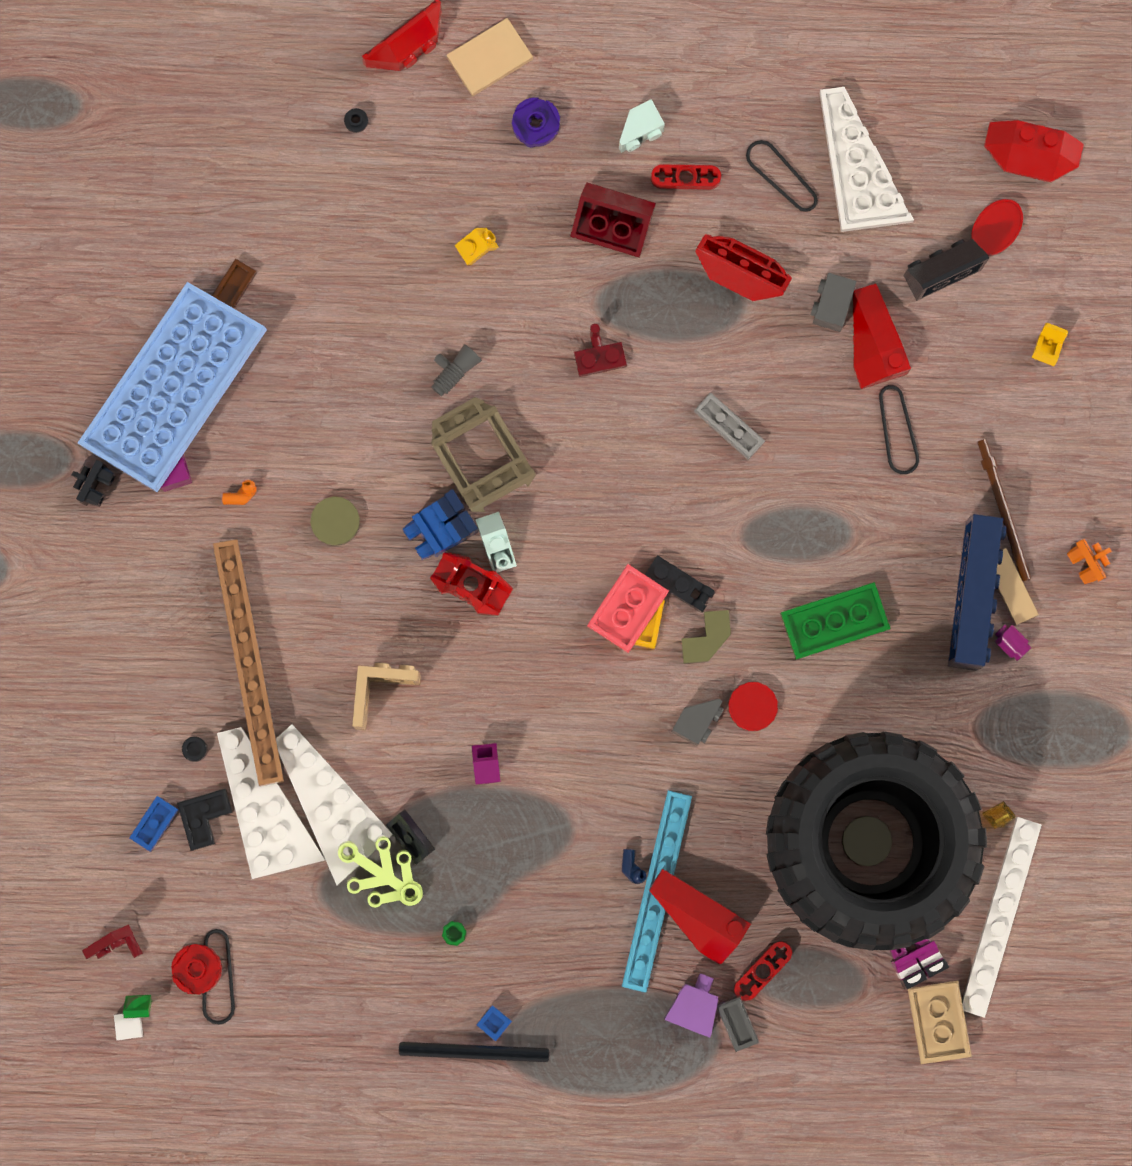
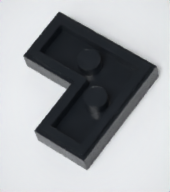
M226 789L177 803L190 851L216 844L209 820L233 813Z

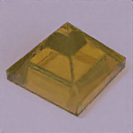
M1004 801L982 813L994 829L1004 827L1016 818L1013 811Z

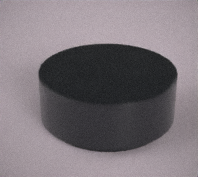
M190 737L184 741L182 754L187 760L199 762L207 755L208 747L203 739Z

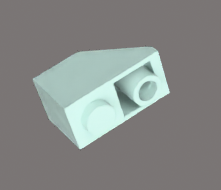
M652 99L630 109L619 142L621 153L626 150L628 152L634 151L641 146L640 143L648 139L649 141L656 140L664 132L665 124Z
M496 512L475 519L492 571L498 573L516 567V561L500 513Z

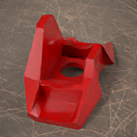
M450 552L443 553L442 559L430 577V580L441 594L450 593L463 601H467L468 604L474 607L477 614L498 616L513 590L496 571H486L471 563L468 556ZM468 577H475L478 580V587L473 591H469L464 587V581Z

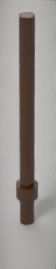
M987 439L980 440L977 443L983 459L981 464L983 470L987 472L1001 518H1003V525L1006 526V534L1020 577L1024 582L1030 580L1031 576L996 470L998 465L995 457L991 455Z

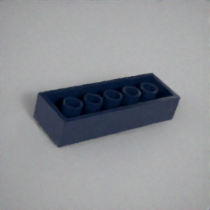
M973 514L965 522L947 667L978 671L985 666V663L990 661L991 648H987L988 638H992L994 632V624L990 623L991 614H995L997 608V599H993L994 590L999 588L1000 575L996 573L997 566L1001 565L1003 559V550H999L1000 541L1004 540L1006 535V526L1003 525V518Z

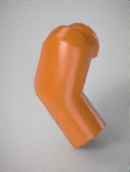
M251 480L243 481L242 487L236 493L223 492V505L247 504L256 493L254 482Z

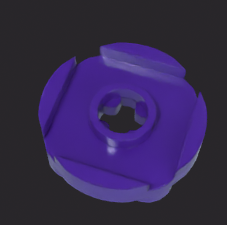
M532 97L517 105L512 118V129L517 139L527 147L533 148L547 145L559 133L560 115L557 108L551 102ZM532 117H535L537 120L542 119L540 127L536 128L530 125Z

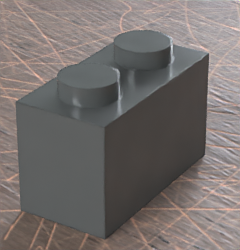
M828 273L826 280L821 278L817 290L821 297L819 302L814 301L810 313L811 316H814L812 324L841 332L857 281L832 273Z

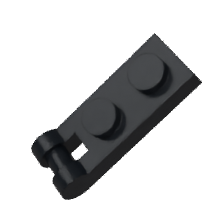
M658 555L645 574L669 590L668 593L701 613L704 612L708 599H712L716 593L712 588L702 584ZM694 589L700 592L697 599L690 596Z

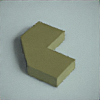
M729 610L704 612L706 637L681 639L683 664L708 662L731 635Z

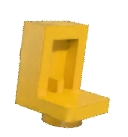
M475 228L455 245L467 265L474 264L487 252L495 251L499 248L495 242V235L487 228Z
M1045 323L1037 338L1031 358L1055 366L1068 331L1050 323Z

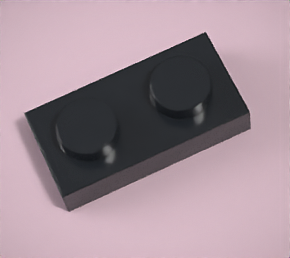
M406 810L400 812L386 824L404 850L409 851L411 859L416 865L435 850L434 846Z

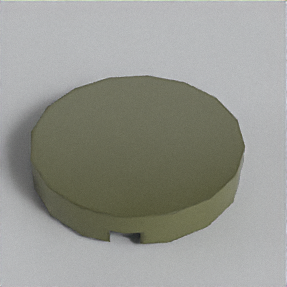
M333 496L322 500L316 505L311 514L310 523L312 531L319 541L331 546H340L354 539L359 530L360 518L357 509L350 501L342 497Z
M870 816L856 818L847 825L843 832V849L848 858L856 864L863 866L877 865L885 860L891 851V832L886 824L878 818Z

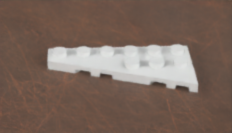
M845 87L820 90L819 94L841 232L913 223L914 219L911 213L908 212L901 194L898 193L876 146L873 145L869 138L866 127L863 126L858 117L857 110Z
M291 724L276 738L278 753L335 883L338 886L360 866L354 861L346 863L339 858L338 848L341 843L345 841L355 843L358 852L368 858L377 850L375 842L378 837L386 836L390 838L393 834L294 725ZM381 840V841L378 843V846L380 847V846L383 845L386 841H385V840ZM345 847L343 850L345 855H350L353 852L351 847Z

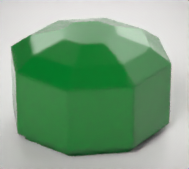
M451 921L443 927L442 937L447 944L458 946L465 941L467 930L462 923Z

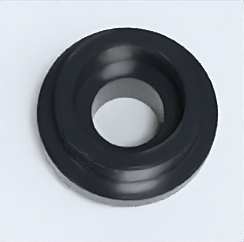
M354 108L345 114L344 124L349 131L359 133L366 129L368 116L363 110ZM357 116L360 118L358 123L352 122L353 117Z

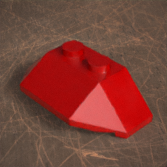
M434 0L396 31L363 54V64L367 68L401 71L405 67L407 69L412 67L417 62V58L423 53H430L436 47V43H438L442 12L441 1Z
M1019 120L990 122L984 143L986 150L990 152L1004 172L1050 183L1079 167L1084 146L1082 142L1066 131Z
M705 234L695 250L710 280L751 301L783 296L792 280V277L786 274L783 267L775 259L730 237H712L709 234Z

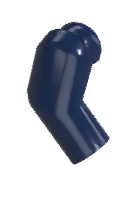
M623 849L622 873L632 883H643L647 876L646 872L634 863L636 850Z

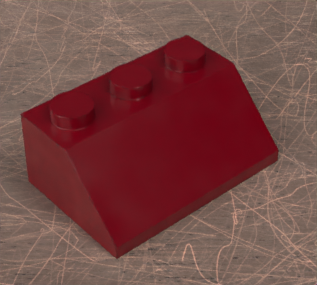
M586 182L580 196L570 237L640 258L656 203Z

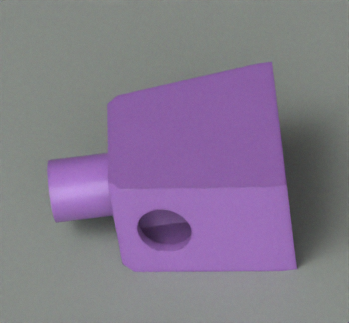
M700 973L695 987L684 984L667 1011L664 1020L710 1038L718 1003V997L709 993L714 979Z

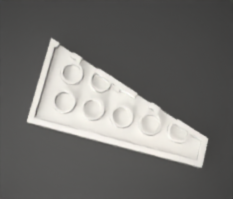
M239 727L217 733L252 879L325 861L324 856L278 784L259 787L251 742L243 728Z

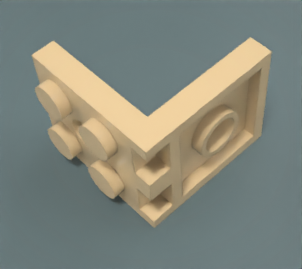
M374 663V667L358 666L352 726L356 730L366 731L371 681L420 685L421 675L419 671H416L414 666L399 665V669H391L389 664Z

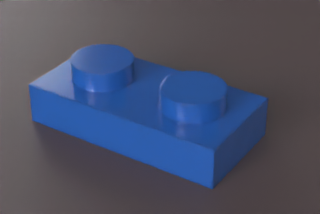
M156 796L129 839L152 852L179 809Z

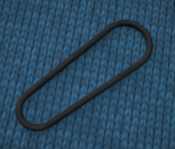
M760 140L750 144L746 152V159L749 165L797 209L804 212L813 210L817 205V195L778 150L768 141ZM764 144L774 151L814 197V203L811 207L802 208L751 162L749 155L755 145Z
M888 385L879 393L888 463L894 472L909 474L919 464V453L902 391L897 386ZM887 389H894L899 393L916 456L914 466L907 471L896 469L891 460L883 404V393Z
M214 929L205 936L204 945L208 946V938L213 933H220L225 937L231 1012L224 1020L216 1021L211 1019L206 1011V993H203L202 1010L207 1021L220 1025L228 1022L234 1015L235 1002L229 938L223 930Z

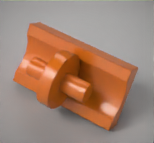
M1082 539L1076 543L1077 546L1067 553L1073 565L1083 559L1088 563L1089 567L1078 573L1084 584L1096 580L1099 582L1107 578L1097 560L1100 559L1104 567L1111 564L1106 556L1112 552L1110 547L1103 550L1099 542L1092 546L1096 552L1094 556L1086 540Z

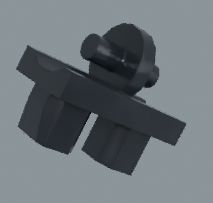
M98 460L95 461L91 471L87 466H84L80 473L73 471L71 476L77 479L73 488L80 490L76 500L85 506L90 504L100 507L105 499V495L95 489L99 482L110 487L116 475L103 462Z

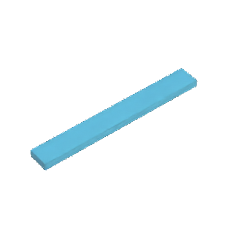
M667 791L621 987L647 992L665 915L664 908L651 894L649 889L661 869L674 876L692 799L690 795Z

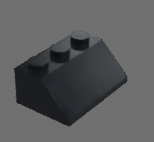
M962 239L953 243L951 249L945 252L941 249L929 255L930 259L924 262L917 260L909 264L903 276L916 301L981 271L989 260V256L973 239L966 242Z

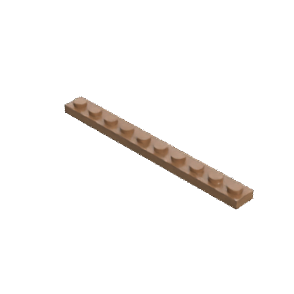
M238 540L213 543L258 784L261 787L284 782Z

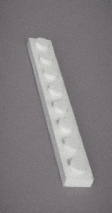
M1019 817L1015 819L963 994L962 1004L965 1012L985 1018L1042 826L1041 824Z

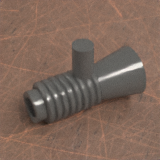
M465 344L453 362H450L442 354H438L434 361L444 370L433 380L434 384L431 388L441 397L444 394H448L455 387V384L465 376L464 374L482 361L481 358Z

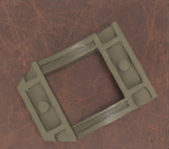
M474 397L432 421L431 444L471 512H485V506L520 486L526 484L529 487L536 476L495 405L490 406L483 400ZM488 420L511 462L470 485L446 443Z

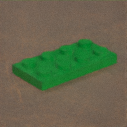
M875 582L780 613L795 660L891 629Z

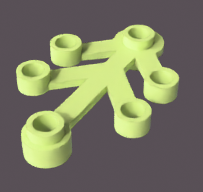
M380 836L375 842L376 848L380 852L382 867L359 853L355 843L345 841L340 844L338 856L343 862L350 863L354 861L375 875V877L365 879L350 878L347 881V889L350 893L356 894L364 889L390 885L396 890L383 894L378 891H372L367 897L368 904L376 908L383 903L399 900L408 906L420 902L423 890L418 882L413 881L410 867L411 854L409 851L400 850L396 855L397 863L401 865L403 881H401L393 873L389 851L391 843L388 837ZM381 840H385L388 842L386 848H380L378 843ZM345 847H351L353 852L350 855H345L343 850ZM406 854L409 858L406 862H401L399 860L400 855ZM353 881L359 883V887L355 890L350 888V883ZM412 888L415 890L413 896H407L405 894L406 890ZM377 895L380 897L378 903H372L370 901L371 897Z

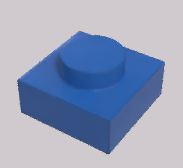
M492 1005L477 1023V1026L496 1041L512 1021Z

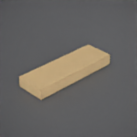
M1007 548L1003 549L1002 563L997 566L996 573L1000 575L998 592L1016 626L1039 614Z

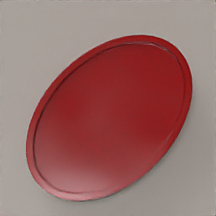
M1010 199L998 200L988 205L977 217L972 227L971 239L988 256L997 255L1006 250L1019 235L1023 224V211L1020 205Z

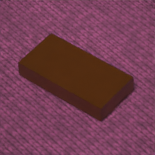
M235 258L212 296L235 308L257 274L256 270Z

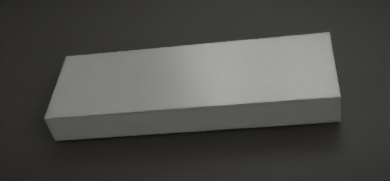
M711 392L694 410L702 420L747 460L765 443L763 438Z

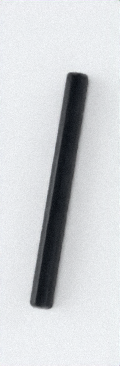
M418 1042L399 1043L400 1056L529 1062L549 1061L548 1048Z

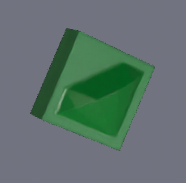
M151 995L126 996L123 1007L124 1018L149 1017L152 1005Z

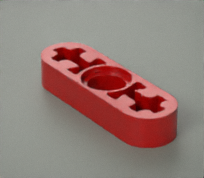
M660 164L654 167L651 173V182L659 189L712 190L717 188L721 181V171L713 165ZM661 171L664 172L665 176H672V171H676V183H672L673 177H667L664 182H660V179L655 176H658ZM683 171L690 172L693 175V180L689 183H683L679 179L680 173ZM697 172H700V177H706L708 172H712L713 177H717L713 179L712 183H709L707 178H700V183H696Z
M785 942L773 943L735 983V995H740V984L747 985L751 981V979L747 978L751 973L752 977L760 982L761 985L757 988L754 983L750 987L751 995L744 994L741 996L742 1001L752 1000L790 961L792 957L791 947ZM776 947L780 949L785 947L786 951L784 954L786 958H778L774 962L778 964V967L774 969L772 963L765 960V957L768 955L772 959L776 955L774 950ZM760 964H766L770 968V974L765 979H761L756 975V968Z

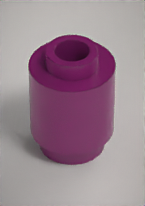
M1004 625L994 634L997 637L994 642L1010 658L1013 657L1016 661L1021 659L1032 648L1028 644L1029 641L1013 625L1010 627Z

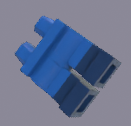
M452 489L444 494L442 498L413 515L412 521L403 528V532L409 541L420 534L422 535L425 542L417 546L415 550L421 560H424L433 555L438 557L477 534L478 527Z

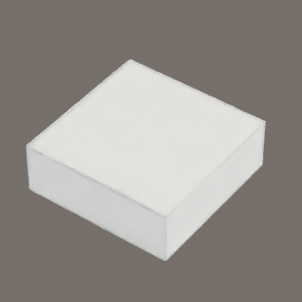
M123 1014L114 1015L116 1040L143 1037L141 1018H124Z

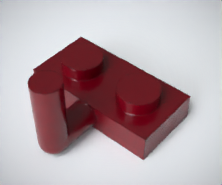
M598 324L590 326V338L593 348L574 352L579 377L627 367L622 342L602 346L599 334L600 326Z
M129 925L110 932L82 950L86 959L97 956L100 959L111 953L110 948L114 950L127 944L133 958L143 954Z

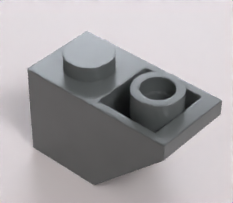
M715 699L684 708L671 732L696 746L699 745L700 741L705 744L712 731L708 729L711 721L717 722L724 710L720 707L723 701Z

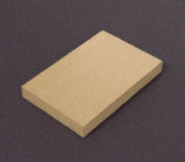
M508 18L446 55L472 97L533 60L532 54Z
M958 980L908 989L921 1064L972 1057Z

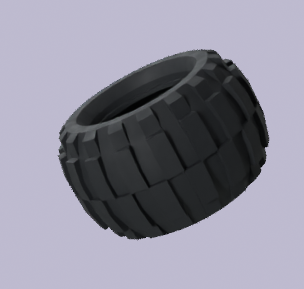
M884 731L881 733L861 732L846 735L826 743L807 755L794 767L785 781L782 782L774 797L775 801L767 820L768 853L766 855L769 870L774 876L778 886L777 891L785 904L812 931L821 934L832 942L850 948L870 951L895 950L910 947L912 944L930 939L944 930L945 926L954 917H959L969 904V897L975 885H979L985 867L982 864L984 848L987 847L986 828L982 827L979 810H982L976 793L971 792L963 780L965 775L952 761H946L937 753V749L920 740L914 741L905 738L902 734ZM861 800H878L893 806L905 817L912 832L913 848L907 866L897 877L879 885L860 884L847 878L836 867L829 851L828 839L833 821L845 807Z

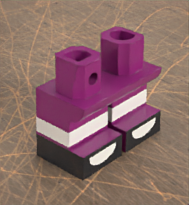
M925 939L914 944L916 948L910 952H907L906 948L890 950L894 959L891 963L904 989L908 990L927 980V978H931L949 968L945 958L939 952L935 941Z

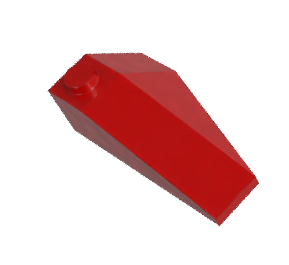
M877 284L854 290L853 368L860 388L864 389L907 375L911 367Z
M661 869L649 889L681 931L693 943L694 947L719 965L737 948L751 925L748 921L664 869Z

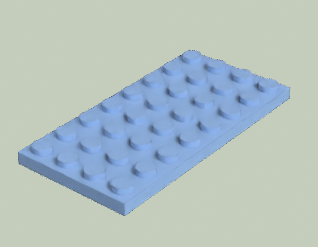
M187 282L78 441V444L145 486L158 492L267 329L260 323Z

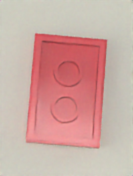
M627 564L587 627L629 653L667 596L669 590Z

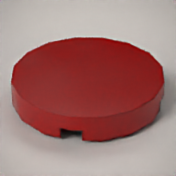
M747 682L732 692L728 701V712L739 728L746 731H759L767 728L774 721L778 712V701L774 692L768 686L759 682Z
M192 944L183 947L176 953L171 964L173 982L180 990L187 994L200 995L209 992L217 985L221 977L222 965L219 956L212 948L206 945Z

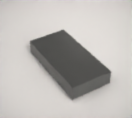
M740 995L717 1003V1009L735 1052L759 1043Z

